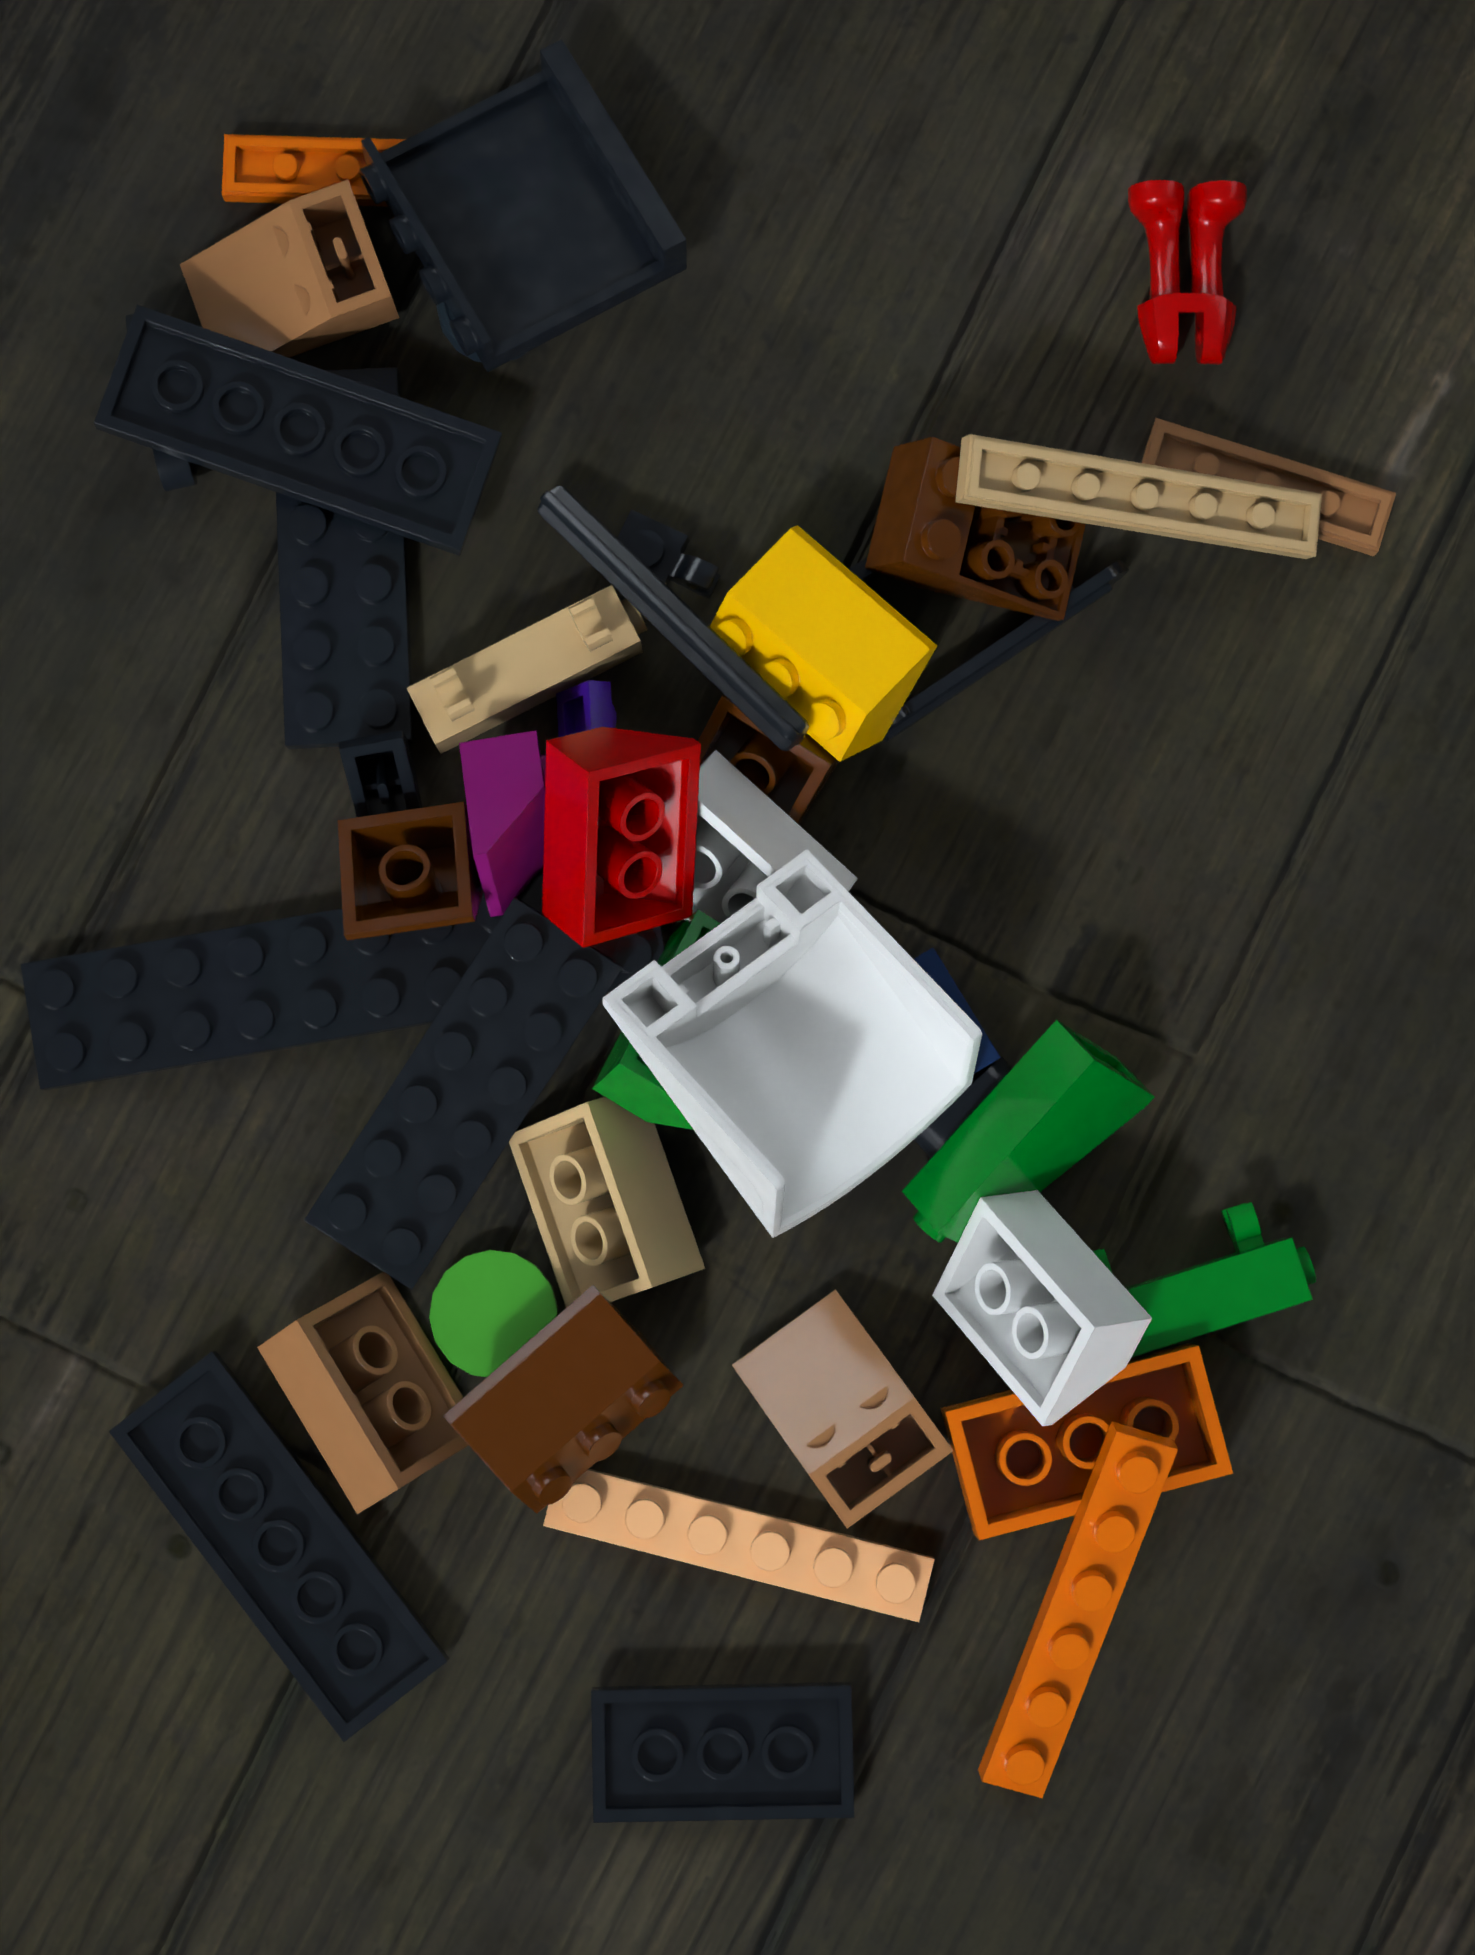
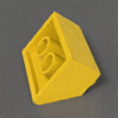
M798 525L790 528L727 592L710 625L712 630L807 720L809 724L807 734L839 762L884 739L938 646Z

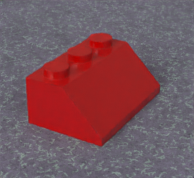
M599 727L546 740L542 915L582 948L683 920L692 915L701 743L694 738Z

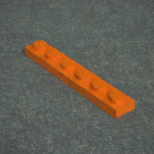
M1111 1421L980 1762L978 1771L982 1782L1043 1798L1176 1457L1178 1448L1173 1439Z

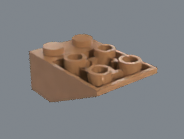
M348 179L287 201L180 264L203 328L288 358L399 318Z
M836 1289L732 1364L737 1374L847 1529L953 1452L948 1442Z

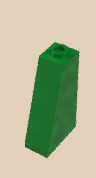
M1056 1020L902 1190L903 1194L918 1210L913 1216L914 1221L927 1235L937 1242L942 1243L947 1237L958 1243L980 1197L1034 1190L1041 1192L1143 1110L1155 1096L1118 1057Z

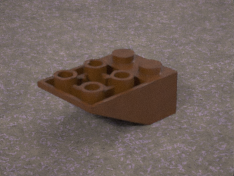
M935 437L894 446L865 569L920 589L1057 621L1064 620L1086 523L956 503L961 447Z

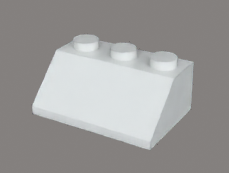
M717 750L700 765L692 914L698 909L719 923L724 922L756 898L757 885L806 849L849 892L858 878Z
M1038 1190L980 1197L932 1295L1042 1426L1053 1425L1125 1369L1152 1320V1317Z

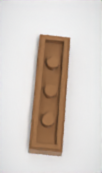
M1156 418L1152 425L1141 463L1321 493L1318 539L1370 556H1375L1379 551L1396 496L1395 492L1159 418Z

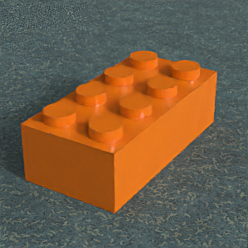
M1187 1343L1131 1358L1125 1369L1057 1422L1049 1426H1042L1012 1390L941 1408L949 1443L953 1449L952 1454L973 1534L978 1540L1076 1515L1111 1421L1173 1439L1178 1451L1162 1492L1233 1474L1199 1345Z

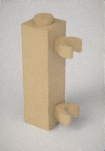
M610 585L407 687V690L440 754L458 746L459 743L466 742L555 697L556 693L583 683L642 653L641 640L638 635L647 631V627L640 612L626 599L620 601L613 586Z

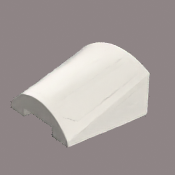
M808 849L759 883L754 900L662 967L653 960L602 998L605 1009L772 1238L807 1220L851 1191L903 1150L952 1105L972 1084L982 1037L980 1028Z

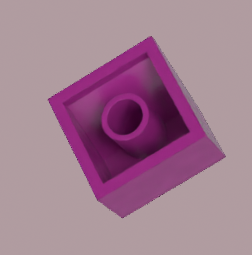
M536 731L459 743L473 856L490 917L503 915L514 897L518 898L543 869L546 755L541 754Z

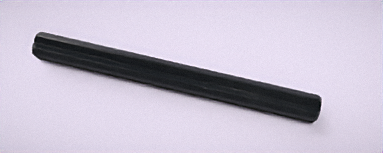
M557 485L551 491L543 493L540 497L541 503L537 508L540 516L780 750L789 751L805 739V734L809 729L807 720L566 487Z

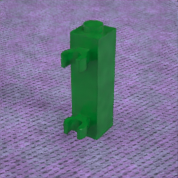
M1252 1202L1242 1203L1221 1210L1226 1229L1236 1251L1235 1253L1125 1287L1152 1317L1132 1357L1313 1300L1308 1285L1316 1283V1275L1306 1248L1304 1246L1296 1248L1293 1238H1279L1264 1243ZM1094 1250L1093 1253L1111 1271L1105 1250Z

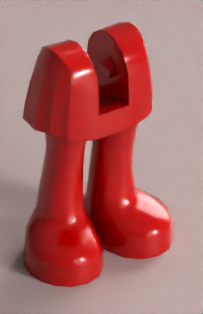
M1149 180L1136 183L1128 188L1130 211L1144 226L1149 249L1150 298L1148 301L1137 305V312L1143 341L1152 364L1175 363L1179 338V313H1195V353L1197 363L1221 365L1224 361L1235 324L1236 305L1226 299L1223 293L1222 245L1226 226L1244 212L1247 202V186L1245 184L1228 180L1209 181L1192 187L1187 194V215L1191 238V293H1180L1179 231L1184 206V186L1182 183L1171 180Z

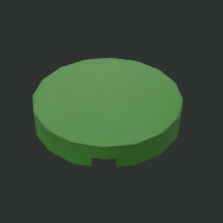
M487 1250L465 1256L445 1271L433 1292L429 1319L435 1343L450 1363L470 1375L488 1377L558 1316L559 1309L553 1286L537 1265L516 1253Z

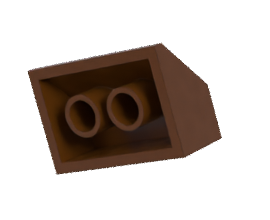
M592 1285L443 1416L509 1491L538 1514L547 1505L562 1499L571 1489L572 1483L596 1462L611 1456L620 1446L622 1439L646 1418L660 1413L669 1403L671 1396L684 1385L646 1338Z

